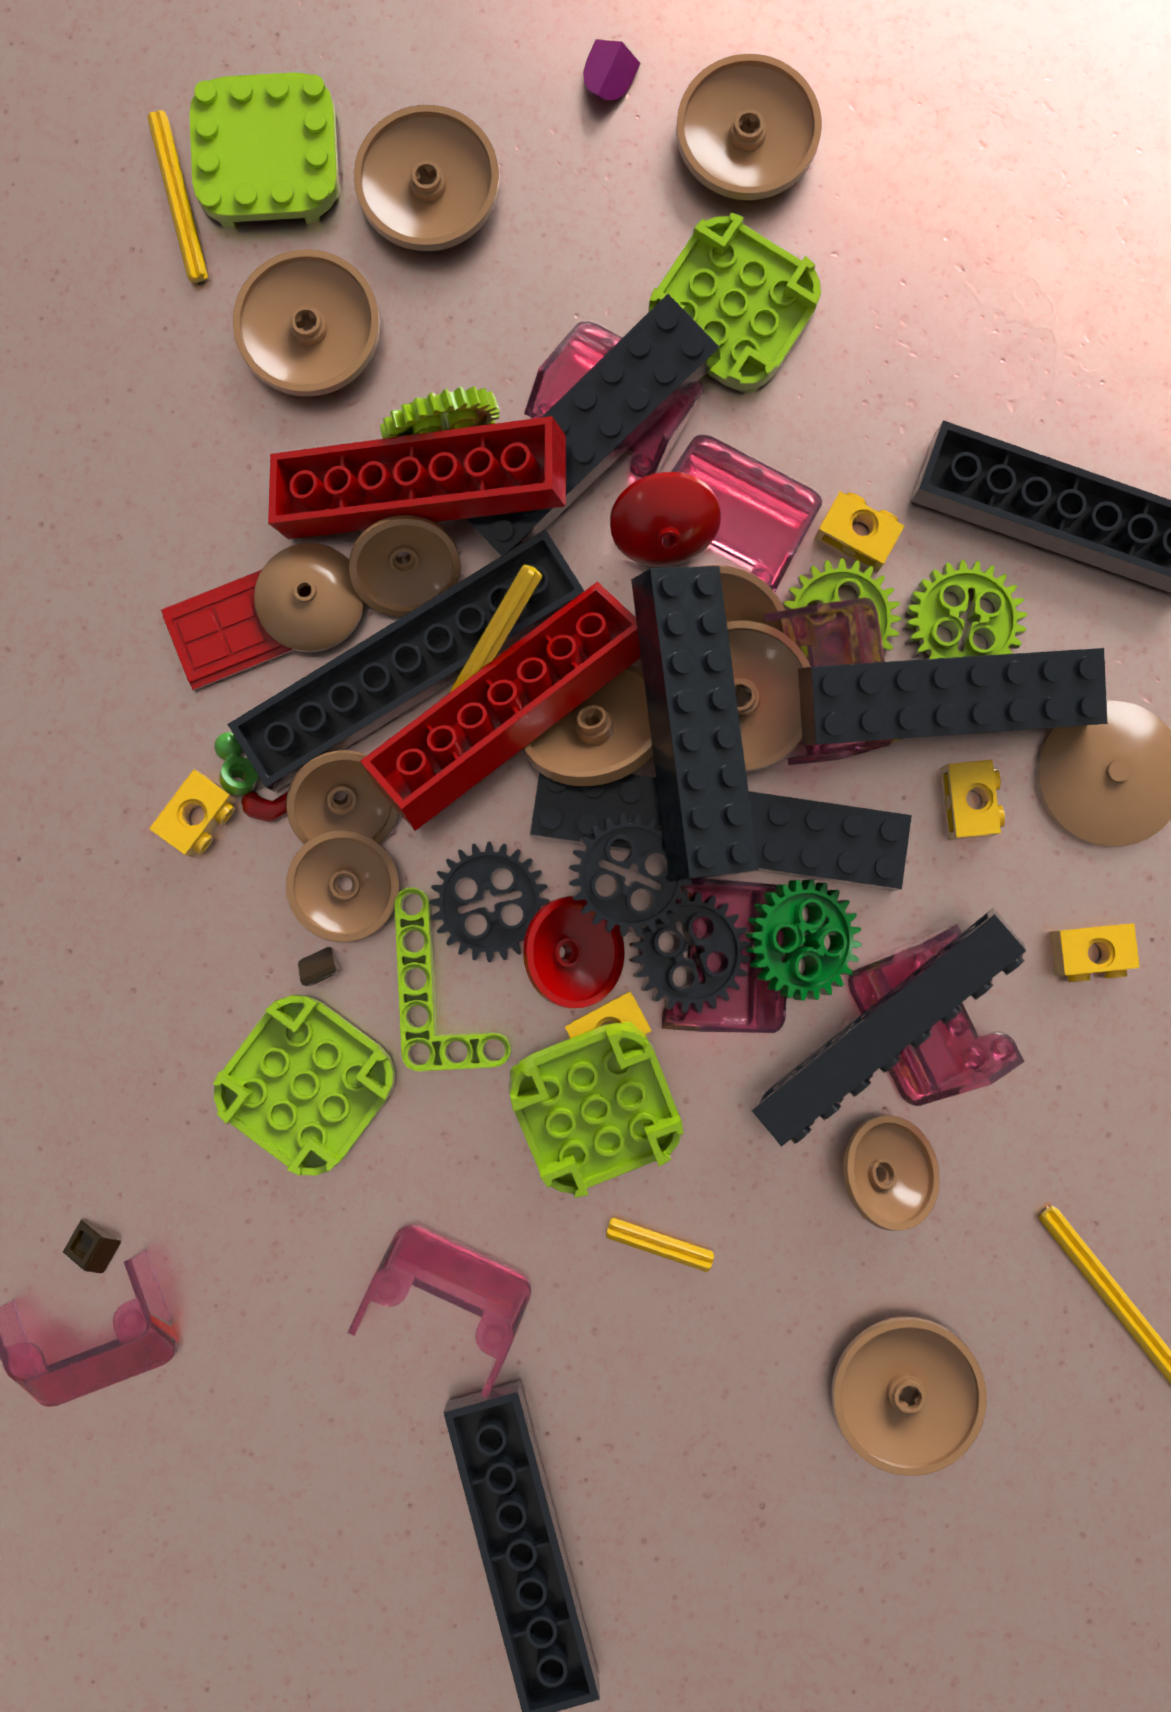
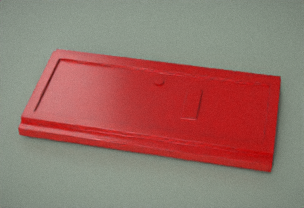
M262 570L161 609L163 619L193 691L295 651L274 640L264 629L257 616L254 593L257 579ZM302 587L299 595L301 597H308L312 591L311 587Z

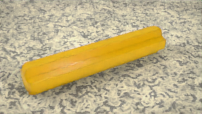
M616 1218L610 1219L606 1229V1237L610 1240L704 1272H709L714 1261V1253L712 1251Z

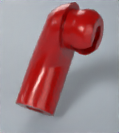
M288 791L273 801L258 796L256 792H249L241 799L242 810L250 818L274 822L287 814L286 799Z

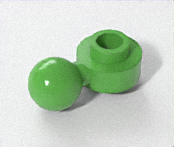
M225 732L220 734L214 743L217 756L225 760L219 775L220 784L230 794L245 795L255 788L258 774L249 759L241 757L243 749L233 733ZM239 777L243 780V782L236 781L232 778Z

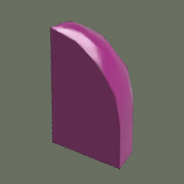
M596 39L583 70L584 84L593 95L600 99L617 100L626 93L632 84L641 63L622 41Z

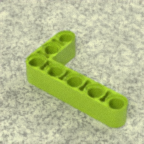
M412 887L403 889L398 893L394 904L401 1056L403 1063L413 1071L501 1066L509 1059L512 1053L511 1041L502 1033L438 1035L433 924L431 919L432 905L429 904V896L420 889ZM410 895H419L423 902L421 911L416 915H409L404 909V902ZM418 931L424 937V946L420 951L413 953L408 950L405 942L411 932ZM415 968L423 970L426 975V983L419 990L411 988L407 981L409 972ZM417 1005L425 1008L428 1013V1020L422 1027L413 1025L409 1019L411 1009ZM498 1039L503 1043L505 1054L501 1059L493 1060L485 1054V1044L488 1040ZM453 1041H460L467 1047V1057L464 1061L456 1062L449 1057L448 1047ZM416 1043H422L429 1049L430 1057L424 1064L416 1063L411 1057V1049Z

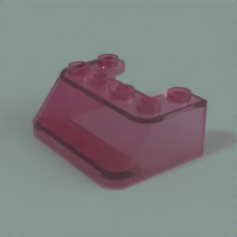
M958 924L917 939L852 971V975H849L848 986L860 1013L862 1014L961 934L962 932ZM962 1003V1011L954 1019L945 1025L941 1020L932 1026L930 1031L932 1035L915 1049L911 1045L903 1049L900 1055L901 1060L888 1071L901 1097L911 1105L921 1106L992 1085L1025 1061L1015 1041L1008 1034L994 1031L979 1036Z

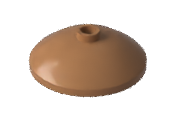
M398 515L374 523L358 537L349 557L350 580L358 596L374 610L396 617L405 616L458 583L460 577V557L452 537L435 522L419 516ZM400 552H408V553H409V554H408L407 556H405V557H399V556H397V554L400 553Z
M319 543L296 544L274 555L259 574L254 593L255 609L264 629L281 645L300 652L324 651L343 642L357 627L365 602L358 596L352 586L349 574V559L340 551ZM304 586H309L312 589L308 597H301L299 595L300 589Z
M348 750L328 752L309 761L295 775L287 793L286 810L293 832L304 845L314 837L334 830L360 832L373 838L378 843H381L388 836L396 822L398 811L374 785L361 764L360 760L366 757V754ZM343 791L346 793L344 799H334V795L337 792Z
M352 830L329 831L309 840L294 856L286 878L287 899L297 920L314 935L335 942L356 941L376 932L391 916L394 910L395 898L399 893L398 872L389 853L373 838ZM342 877H348L352 881V888L350 890H343L340 887L339 881Z
M885 1115L865 1121L851 1135L844 1153L843 1174L848 1195L857 1211L874 1226L889 1231L907 1230L924 1221L932 1211L937 1200L940 1175L935 1152L923 1132L904 1118Z

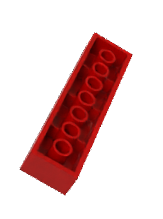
M553 416L270 454L268 524L287 539L364 531L380 520L398 515L419 516L433 522L566 507V435Z
M597 581L360 760L361 764L374 785L411 828L416 831L640 659L636 617Z

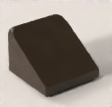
M331 947L324 948L298 962L300 981L305 986L317 984L340 973L342 970Z
M81 1219L63 1253L84 1271L104 1273L121 1241L94 1224Z

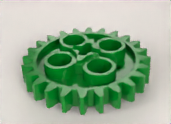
M808 879L803 880L802 883L800 880H790L788 886L786 884H778L775 886L776 894L773 892L763 894L767 905L755 904L754 907L760 914L759 918H748V921L756 927L754 932L745 933V937L754 940V945L748 947L746 952L756 953L757 956L750 963V967H762V971L757 977L758 980H770L768 989L770 991L780 990L781 997L791 998L793 996L794 1000L805 1001L806 997L811 1000H819L820 993L822 995H832L831 985L837 987L844 986L840 975L853 974L847 965L848 962L859 961V958L852 953V948L862 946V943L853 940V935L859 933L861 928L851 927L850 923L857 917V913H846L845 910L850 901H837L840 891L838 889L827 891V883L815 884L814 880ZM805 905L809 910V917L806 922L802 915ZM826 919V923L822 927H820ZM779 930L782 931L784 936L781 946L776 941ZM827 934L829 935L831 941L828 950H826L824 945V940ZM786 953H788V954L785 956V958L783 959V962H782V961H781L782 956H784ZM803 958L805 970L800 974L798 965L799 961Z

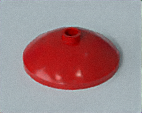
M660 472L635 481L618 496L610 514L611 535L617 548L629 559L653 567L674 566L695 558L713 542L721 523L720 506L713 490L702 480L680 472Z
M566 896L549 902L533 917L524 939V965L533 987L547 1001L564 1008H585L604 999L618 982L624 965L623 936H620L619 925L615 924L611 932L608 933L605 932L606 920L603 919L596 925L591 923L595 915L593 910L586 914L580 912L586 904L585 899L574 901L573 896ZM561 946L565 950V955L563 958H561L559 954Z

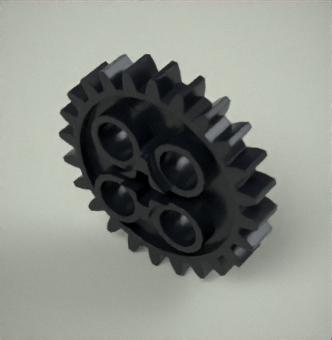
M620 814L618 825L616 826L609 817L605 818L606 830L602 831L593 825L591 830L595 838L593 840L583 836L580 838L582 844L586 847L585 851L573 850L572 852L573 855L580 859V864L569 866L568 869L578 873V878L569 881V885L580 886L581 890L572 898L574 901L585 899L586 904L580 912L586 914L593 910L595 912L591 922L593 925L598 924L603 919L606 920L605 932L610 933L616 924L619 925L620 936L625 937L629 927H633L636 936H641L642 925H646L654 933L656 932L655 920L659 919L668 925L670 921L666 912L668 910L675 913L681 912L674 903L676 899L688 900V896L680 891L681 886L691 885L692 881L669 882L663 827L658 831L654 829L656 818L654 817L650 818L646 825H642L640 814H635L632 823H628L625 814ZM617 839L624 840L629 845V855L623 861H616L610 855V845ZM651 854L660 855L665 864L663 871L656 876L648 873L645 867V861ZM600 860H604L623 869H629L631 865L636 866L635 873L637 875L656 881L662 887L660 890H656L638 881H631L627 886L624 884L625 877L623 875L604 869L598 863ZM607 874L614 879L616 886L611 895L604 897L596 891L595 883L598 877ZM637 889H644L650 895L649 906L641 911H637L631 905V895Z
M487 842L485 852H480L477 845L472 844V855L467 856L461 849L458 850L461 861L455 863L447 859L446 863L451 869L449 873L437 871V875L444 880L443 884L431 885V889L440 893L439 898L429 901V904L440 909L439 912L431 916V919L443 920L444 923L438 928L437 933L449 932L451 935L446 944L451 946L457 941L460 942L458 951L460 955H463L469 948L472 949V960L475 961L480 957L481 952L486 953L488 962L493 961L495 952H499L503 960H508L507 949L510 948L520 955L522 952L519 943L522 940L524 941L530 922L540 910V906H545L550 902L549 899L541 898L539 893L548 889V885L536 884L535 882L543 874L541 870L530 873L529 868L533 860L529 858L523 863L519 862L521 850L519 849L511 856L507 855V845L504 843L500 847L499 852H494L491 842ZM505 869L512 873L513 882L509 888L500 890L494 886L493 877L497 871ZM471 879L477 885V892L473 898L464 900L459 897L457 888L461 881ZM515 891L522 892L520 898L496 903L494 905L495 911L489 912L486 907L477 908L462 914L458 912V908L461 906L484 901L485 894L488 892L493 897H501ZM509 905H517L523 911V918L517 925H507L503 920V911ZM479 914L485 917L487 927L482 934L474 936L468 931L467 922L471 916Z
M694 892L690 901L689 899H677V903H674L681 912L675 913L668 910L666 912L670 921L668 925L657 919L655 920L656 932H651L645 926V928H642L640 942L629 943L630 947L639 950V955L633 956L629 961L640 963L641 966L633 976L645 977L647 979L641 986L642 991L655 989L652 1001L658 1002L663 997H666L664 1007L666 1009H672L677 1001L679 1012L687 1013L690 1003L696 1013H702L703 1002L710 1009L717 1008L715 997L723 1001L730 1000L726 989L739 990L740 987L734 978L736 976H747V973L739 968L740 963L751 961V958L741 954V949L751 946L750 942L740 941L739 938L747 929L746 927L735 928L733 925L739 918L738 914L725 915L729 904L722 903L717 908L714 907L716 896H708L704 903H702L701 892ZM698 917L702 918L707 925V931L701 938L695 936L692 929L693 922ZM677 921H680L682 924V931L685 938H683L680 931L677 930ZM664 932L671 934L674 940L672 949L667 953L663 952L658 944L659 937ZM688 946L696 947L697 952L692 954V958L684 957L683 953L688 950ZM712 952H716L721 958V966L714 973L707 967V958ZM680 966L685 968L688 974L687 982L682 987L676 986L673 982V973ZM696 966L704 977L703 983H700L698 980Z

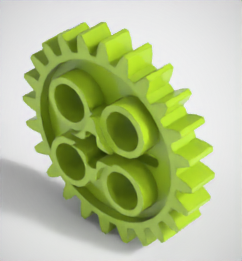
M462 386L453 392H449L447 388L438 395L431 392L427 398H414V401L411 403L402 404V410L391 411V416L383 418L384 423L380 424L382 439L495 424L494 420L500 418V410L495 395H493L492 391L487 392L486 388L477 390L476 386L463 390Z
M844 558L839 560L836 569H833L829 560H826L822 573L813 565L810 567V580L803 575L797 578L802 587L801 589L796 587L789 588L788 592L795 600L784 601L783 607L791 611L790 614H787L791 636H793L794 642L802 650L806 658L810 660V666L870 663V658L876 662H882L884 659L879 650L891 651L893 649V646L886 639L887 637L899 636V632L890 628V626L901 621V617L891 615V610L899 606L900 603L888 601L887 597L892 594L894 588L883 590L880 586L884 582L885 576L882 575L873 580L871 578L873 573L872 566L862 573L859 571L860 563L858 560L854 562L851 569L846 568ZM842 585L852 586L857 593L856 601L853 603L841 602L842 600L838 595L839 587ZM865 601L869 603L868 608L851 616L845 622L846 628L841 624H837L817 637L811 635L813 630L830 622L836 616V610L841 615ZM811 603H818L823 605L825 617L822 621L815 622L807 617L806 609H796L806 608ZM859 617H868L873 621L875 627L872 635L865 636L858 632L856 621ZM827 635H836L841 639L843 645L840 653L831 654L824 648L823 643Z
M961 560L957 564L956 571L948 562L943 566V575L936 569L932 570L929 574L931 582L922 579L918 584L922 592L914 591L910 596L918 605H909L906 609V613L915 616V618L907 621L905 627L915 629L916 631L908 638V642L919 641L921 644L916 650L915 655H921L926 652L929 655L927 659L1013 654L1009 648L1017 649L1022 645V642L1015 636L1022 635L1027 629L1017 624V622L1027 616V613L1016 610V607L1024 599H1013L1011 596L1016 590L1017 585H1011L1006 588L1003 583L1006 580L1007 574L1004 573L996 579L993 577V565L985 572H981L980 561H976L971 569H968L965 560ZM968 589H972L974 591L973 600L971 601L969 611L967 613V621L972 622V624H970L964 631V649L963 651H959L958 642L962 636L965 624L964 619L959 617L968 608ZM943 593H954L958 597L959 605H948L944 601ZM980 599L990 600L994 605V613L984 612L980 607ZM937 627L948 628L952 634V641H941L937 636ZM974 634H981L987 639V649H980L974 644Z

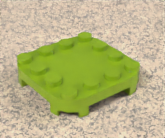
M291 72L223 76L209 81L203 80L196 84L194 88L195 95L191 100L189 112L192 184L195 196L207 215L220 222L222 227L236 228V222L295 218H305L307 224L320 221L319 217L332 207L335 200L339 201L341 190L338 179L336 120L338 119L330 91L324 85L323 79L316 74Z
M731 212L730 216H716L709 220L703 218L694 227L693 235L658 288L654 287L649 300L648 312L669 294L720 347L721 359L706 374L725 386L742 390L745 393H753L775 375L813 317L822 291L819 277L815 271L816 265L806 255L803 260H800L744 225V217Z
M291 995L275 1000L265 1009L266 1013L224 1069L218 1072L213 1083L215 1085L214 1101L218 1110L216 1114L225 1124L230 1123L286 1165L288 1171L298 1176H317L329 1172L344 1159L389 1098L395 1085L397 1070L390 1055L378 1043L323 1002L311 996Z
M632 1022L603 1025L535 1052L521 1060L510 1070L508 1088L512 1109L515 1112L538 1167L540 1177L548 1188L553 1187L559 1192L571 1193L574 1195V1198L589 1195L587 1190L589 1187L657 1161L659 1167L672 1160L670 1155L678 1146L681 1135H684L682 1120L653 1046L646 1035L637 1029L636 1025Z

